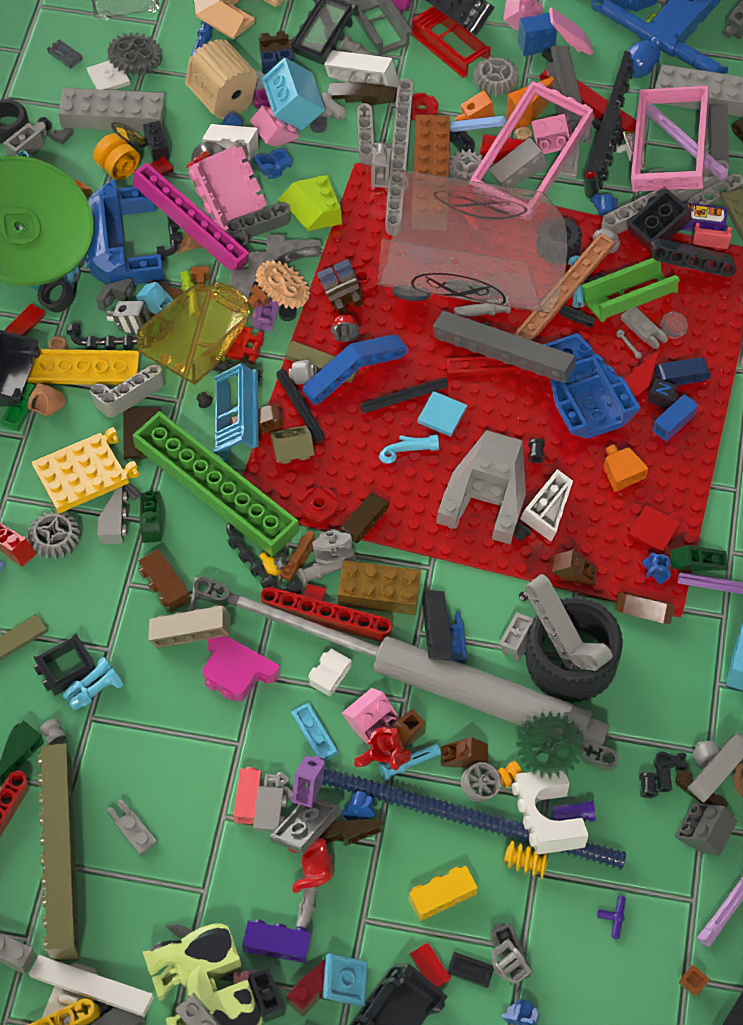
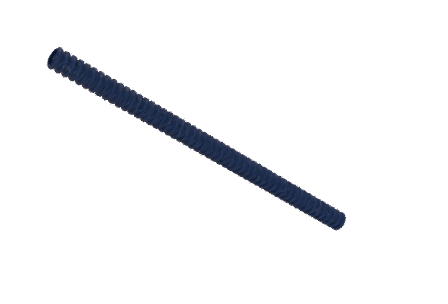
M329 767L324 769L322 783L324 786L328 784L329 787L334 786L335 789L339 787L342 791L344 789L349 793L353 791V794L355 792H364L372 797L373 800L378 798V801L384 800V803L390 802L391 805L395 803L398 807L402 805L403 808L409 807V810L415 809L416 812L420 810L423 814L427 812L430 816L434 814V817L447 818V821L451 819L454 823L458 821L461 825L462 823H465L466 826L472 825V828L476 826L479 830L483 828L486 832L490 830L491 833L497 832V835L504 834V837L510 836V839L514 837L517 841L521 839L523 840L522 842L528 841L530 844V834L528 829H525L523 822L519 824L516 820L512 822L509 818L505 820L504 817L498 818V815L494 817L491 813L487 815L484 811L480 813L479 810L473 811V808L467 809L466 806L462 808L459 804L455 806L452 802L448 804V801L435 800V797L431 799L428 795L424 797L421 793L417 795L416 792L410 793V790L406 792L403 788L399 790L396 786L392 788V785L386 786L385 783L381 785L378 781L374 783L371 779L367 781V778L361 779L360 776L355 777L354 774L350 776L347 772L345 774L342 771L336 772V769L330 770ZM586 842L585 848L561 851V853L567 852V855L574 854V857L580 856V859L584 857L587 861L591 859L594 863L598 861L601 865L605 863L606 866L612 865V868L616 866L619 870L623 868L626 859L625 851L621 853L618 849L614 851L611 847L607 849L606 846L600 847V844L596 846L593 845V842L590 844Z

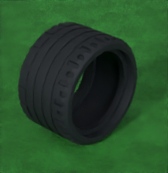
M568 597L560 599L575 629L586 631L594 636L600 644L606 645L612 652V659L596 671L574 672L558 667L547 657L543 650L542 642L549 635L539 616L536 615L529 632L526 666L536 686L540 687L547 695L553 696L556 699H562V701L581 702L601 694L612 683L621 657L623 639L617 620L605 607L585 598Z

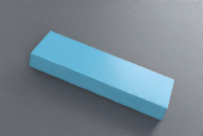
M309 702L291 711L292 717L315 756L321 757L325 762L338 755L336 747Z

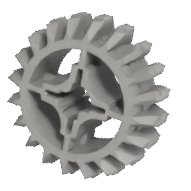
M496 55L495 58L490 56L488 59L484 58L482 62L479 61L474 69L473 78L478 90H485L488 96L493 94L496 97L497 95L503 96L504 93L508 95L510 91H513L518 83L519 75L514 63H510L509 59L504 60V57L498 58Z
M51 510V514H47L44 511V516L37 515V521L32 520V526L28 528L29 533L27 537L33 550L40 557L45 555L48 560L51 556L56 560L57 556L60 555L64 558L65 553L71 555V549H76V543L80 541L79 525L75 522V518L73 516L70 517L67 512L58 514V512L54 513ZM60 526L67 528L69 532H65V530L61 529ZM39 538H43V539L46 540L48 543L45 544V543L41 542V541L39 540Z

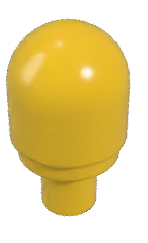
M266 552L261 553L259 557L263 561L262 564L266 572L272 577L278 576L281 569L278 570L277 566L274 565L275 558L269 557Z

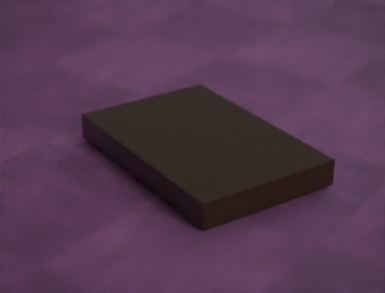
M161 407L129 408L123 412L124 460L148 458L135 447L133 434L159 411L161 412Z

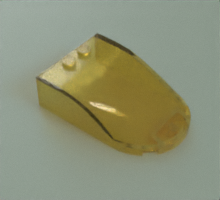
M202 283L192 286L137 330L138 352L196 385L220 362L247 324L249 319L248 300L239 290L226 284L214 283V285L204 286Z

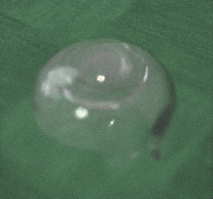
M672 311L664 315L660 327L668 338L678 339L685 335L688 324L682 314Z

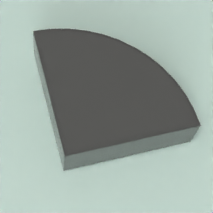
M69 128L58 131L53 130L49 133V138L63 145L73 135V131Z

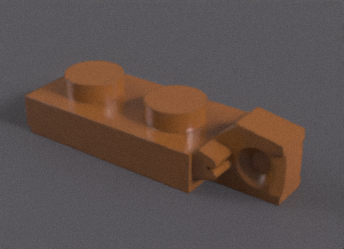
M308 530L305 536L300 538L296 551L291 553L288 564L280 572L282 579L290 582L296 575L297 569H302L313 550L312 542L316 540L313 532Z

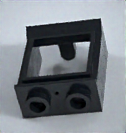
M77 634L41 655L34 656L36 664L33 667L37 675L40 676L42 674L45 679L42 683L47 692L51 690L54 696L66 691L74 681H81L96 668ZM75 650L84 666L55 681L46 664Z

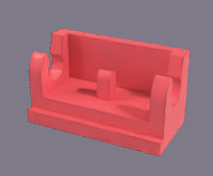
M696 223L693 245L728 249L732 227H728L727 232L702 229L699 228L700 223Z

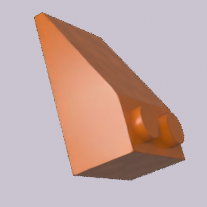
M550 77L537 83L544 84L548 89L553 90L554 78ZM529 86L508 94L507 120ZM535 94L514 130L516 131L520 127L531 125V121H534L551 101Z

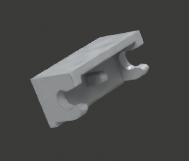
M516 612L499 643L505 656L509 652L513 655L514 660H521L527 649L533 618Z

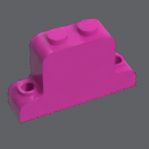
M227 636L207 639V650L212 653V656L202 670L205 686L212 691H219L228 700L243 701L257 681L260 680L271 684L281 674L280 665Z

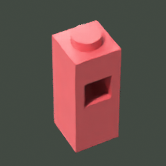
M254 767L240 768L234 809L235 823L254 824L257 791L262 781L261 770Z

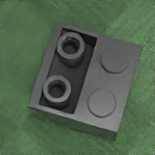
M693 803L675 837L704 854L720 856L737 820L725 806Z

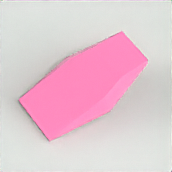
M551 7L549 9L551 23L564 37L566 42L576 48L579 53L582 51L588 55L593 54L592 42L586 33L574 22Z

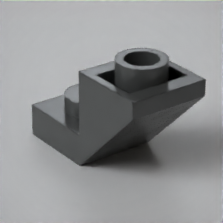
M128 278L105 285L96 298L98 309L105 312L107 307L112 304L113 299L127 301L129 297L131 298L135 291L132 279Z

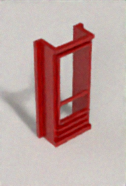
M434 6L412 19L411 35L462 78L468 75L469 64L479 57L488 59L491 56L490 46L487 47L467 29ZM441 23L448 30L438 36L430 29ZM452 32L475 52L464 58L441 38Z

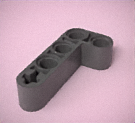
M710 104L708 115L709 154L716 161L725 160L729 163L728 106Z
M278 203L232 219L226 223V226H228L226 233L249 252V238L290 223V206L286 203Z

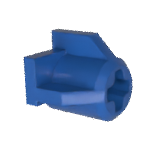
M596 194L590 199V202L594 203V206L597 208V213L602 217L618 209V199H614L610 194Z
M651 553L647 559L642 561L643 566L648 571L645 575L646 578L652 576L659 586L670 579L669 567L671 561L666 555Z
M355 792L352 795L351 801L345 805L342 814L347 821L367 820L376 814L372 808L374 800L364 792Z
M520 999L508 1007L507 1014L503 1013L502 1018L506 1023L514 1025H537L540 1014L532 1002Z

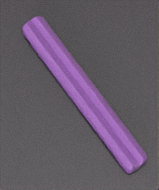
M680 572L677 577V582L680 584L743 594L742 582Z

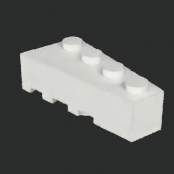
M332 50L324 64L328 77L343 82L381 84L396 88L399 81L392 58Z

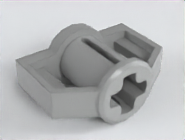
M509 939L491 951L492 965L500 978L517 984L532 972L522 954ZM508 948L510 953L497 962L496 956ZM519 965L523 969L513 978L506 977Z

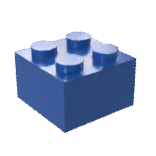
M550 13L520 18L518 44L523 56L542 53L546 48L551 49L552 46H556L557 29L551 23Z

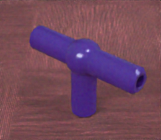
M618 896L615 912L599 909L597 913L598 918L614 921L611 935L613 939L620 938L622 922L625 920L626 897Z

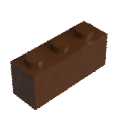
M159 549L138 560L140 566L138 571L143 579L147 578L152 593L158 594V600L163 608L167 607L171 613L190 602L188 590Z

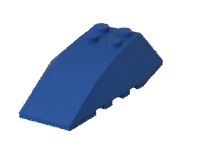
M578 333L544 344L575 355L576 367L566 383L550 378L556 408L571 434L589 439L623 427L640 410V406L626 381L621 376L619 377L611 366H607L603 362V358L599 354L596 355L592 351L593 348Z

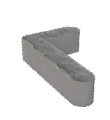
M539 575L525 586L528 598L566 667L573 670L596 671L612 659V652L606 645L582 642L552 583L545 575Z

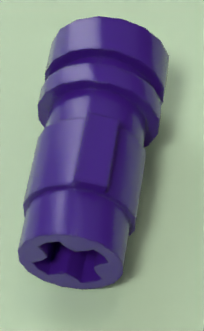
M594 801L552 806L553 821L582 818L583 822H586V820L588 822L596 821Z

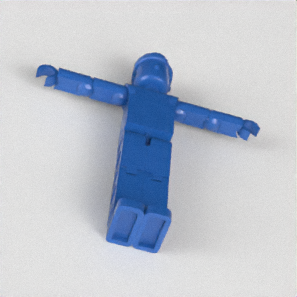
M592 0V9L594 11L600 12L605 17L637 34L638 38L643 40L636 42L628 50L632 53V59H634L632 68L634 69L633 78H642L653 70L655 64L659 62L660 50L671 57L675 56L698 70L721 74L728 73L729 67L722 66L719 68L721 66L720 63L684 43L696 31L698 22L702 23L721 0H670L653 18L652 22L649 23L609 0H603L601 5L596 4L595 0Z

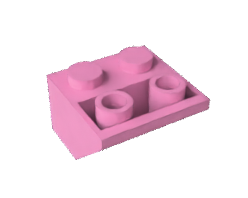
M506 0L503 20L514 30H519L520 18L542 14L543 6L536 0Z
M262 105L250 120L254 127L257 128L264 142L275 147L295 140L300 136L296 130L297 127L275 117L271 107Z
M565 114L531 121L536 145L542 150L543 154L563 150L572 135L571 124L567 123Z
M373 688L342 712L351 729L370 748L371 744H368V741L375 729L380 727H388L390 729L400 719L384 692Z

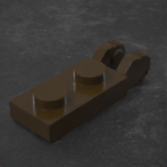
M685 770L678 772L675 783L680 789L702 804L725 806L727 809L729 803L720 794L712 793L704 803L687 789L694 781L692 774Z

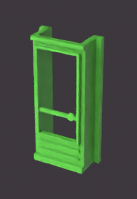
M651 258L581 286L584 293V303L603 322L607 317L672 292L678 293L679 278L676 275L666 278L661 273V262ZM655 278L658 281L656 283L640 288L633 292L624 294V290L637 286L644 282L650 281ZM618 292L619 295H621L620 297L614 298L612 300L608 299V296H611Z

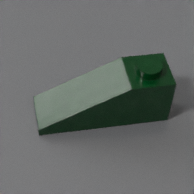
M691 545L670 550L673 570H728L726 551Z
M24 720L20 724L15 725L8 736L0 759V787L5 783L8 776L12 772L17 771L44 743L41 734Z

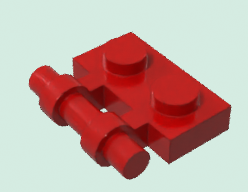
M234 325L224 353L225 358L243 361L244 356H248V363L253 365L255 360L258 359L259 349L264 343V332L258 331L257 335H252V328ZM249 343H253L252 348H247Z

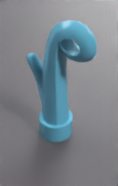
M400 435L399 439L404 442L385 447L380 452L379 458L382 462L390 464L396 460L395 452L439 450L438 435H432L429 438H411Z

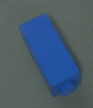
M684 394L655 420L652 431L667 442L696 416L698 405L693 399L688 398Z

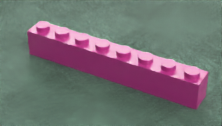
M146 163L134 172L133 185L229 271L242 269L247 264L249 252L152 166Z

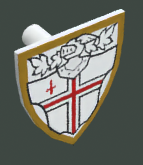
M624 131L626 143L618 146L617 149L618 153L627 152L629 162L633 161L636 131ZM643 145L642 161H641V169H642V170H644V166H645V150H644V145Z

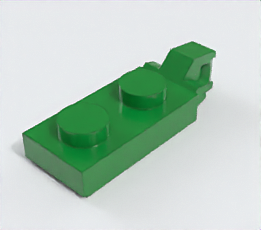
M27 383L22 392L23 399L21 404L8 407L1 419V426L19 431L30 411L28 409V401L35 389V385Z

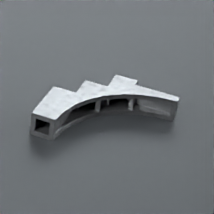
M267 235V252H249V270H231V315H249L250 305L248 299L252 296L250 289L259 284L255 281L257 279L255 274L263 262L266 263L267 260L272 262L274 260L276 263L280 261L284 265L285 263L288 264L304 258L321 257L320 240H285V235Z

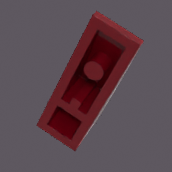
M326 958L304 976L286 995L287 1003L302 1017L323 996Z

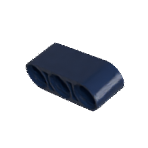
M703 357L662 363L655 367L658 379L677 386L703 382L711 377L707 361Z

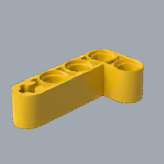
M84 998L30 1025H64L65 1018L70 1015L71 1022L68 1025H89L98 1020L101 1012L97 1004L90 999Z

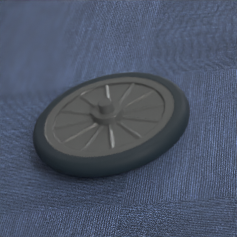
M398 285L392 290L396 297L409 301H422L430 297L428 289L417 285L414 286L418 290L414 289L412 285Z

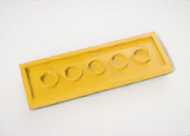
M41 349L40 356L35 359L26 383L120 385L138 373L140 353L139 351Z

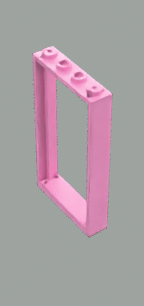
M532 81L470 179L469 186H472V191L481 193L480 195L494 201L511 200L509 205L502 206L516 213L524 211L525 208L522 206L524 205L528 210L521 215L531 219L593 119L592 108L586 104L582 105L576 102L572 97L567 98L561 95L557 90L548 89L544 84ZM536 94L582 116V119L532 200L527 204L481 180Z
M708 86L640 90L631 174L633 191H655L666 188L668 190L700 189L704 187L710 101ZM701 101L696 171L640 174L647 104Z

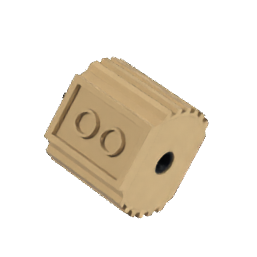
M220 39L219 41L214 40V42L210 41L208 44H203L202 48L199 47L196 53L190 56L185 84L218 119H224L231 111L241 114L243 110L246 111L248 109V106L252 103L258 76L256 71L227 40L223 41Z

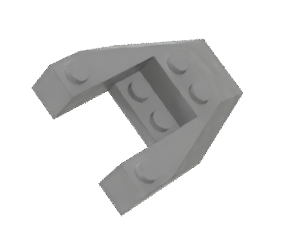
M486 430L452 473L438 511L436 523L455 528L465 496L501 506L492 539L511 544L526 496L523 441Z

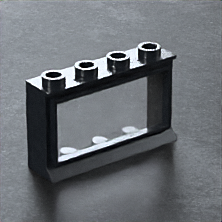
M317 0L314 8L308 13L307 19L301 24L298 33L291 40L290 45L294 54L324 65L328 53H331L332 50L336 51V40L343 41L345 37L343 29L345 26L352 27V15L360 16L357 4L353 5L343 0Z

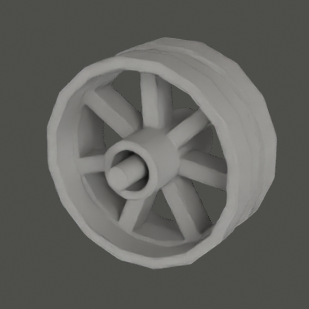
M478 762L467 768L462 774L461 788L464 794L475 802H484L490 799L500 789V776L497 770L488 763ZM472 769H474L476 777L470 774ZM480 769L485 771V773L482 776L480 773ZM487 785H492V791L488 788ZM482 789L488 796H482Z

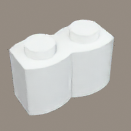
M330 649L328 653H323L319 661L321 664L317 668L314 667L309 674L310 686L329 697L335 692L352 666L351 659L333 649Z

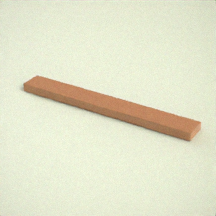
M600 233L513 335L534 341L615 246V241Z

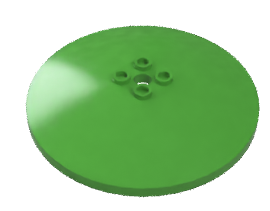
M1 156L0 282L18 286H36L47 284L66 276L83 260L92 240L93 216L86 196L73 179L49 163L25 156ZM19 224L23 226L24 229L17 230L14 226Z

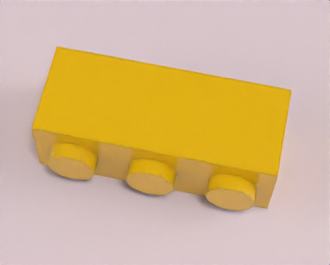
M458 866L451 869L449 874L443 877L441 875L436 876L430 880V883L424 886L420 884L412 888L411 892H409V901L421 922L477 895L478 887L467 866L462 868Z

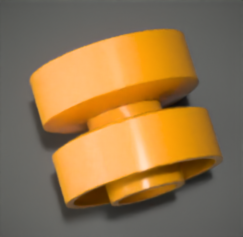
M114 133L107 135L97 144L93 152V160L114 180L121 181L135 171L140 161V155L123 138Z

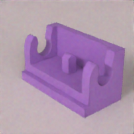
M269 297V304L265 308L260 304L254 309L252 316L254 329L273 331L279 309L277 301L272 302V298Z

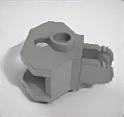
M335 528L325 533L323 531L319 532L320 537L312 542L316 563L331 564L347 560L354 554L351 535L339 532Z

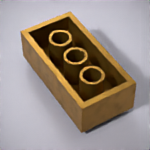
M343 560L338 589V605L416 615L421 570Z

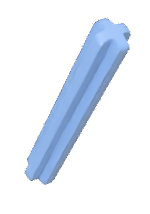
M504 116L455 121L451 122L450 129L452 132L501 127L505 125L506 119Z

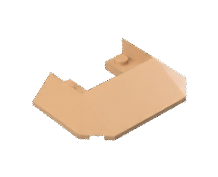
M194 0L196 17L233 40L255 24L254 17L234 6L240 0ZM285 0L264 1L276 8Z

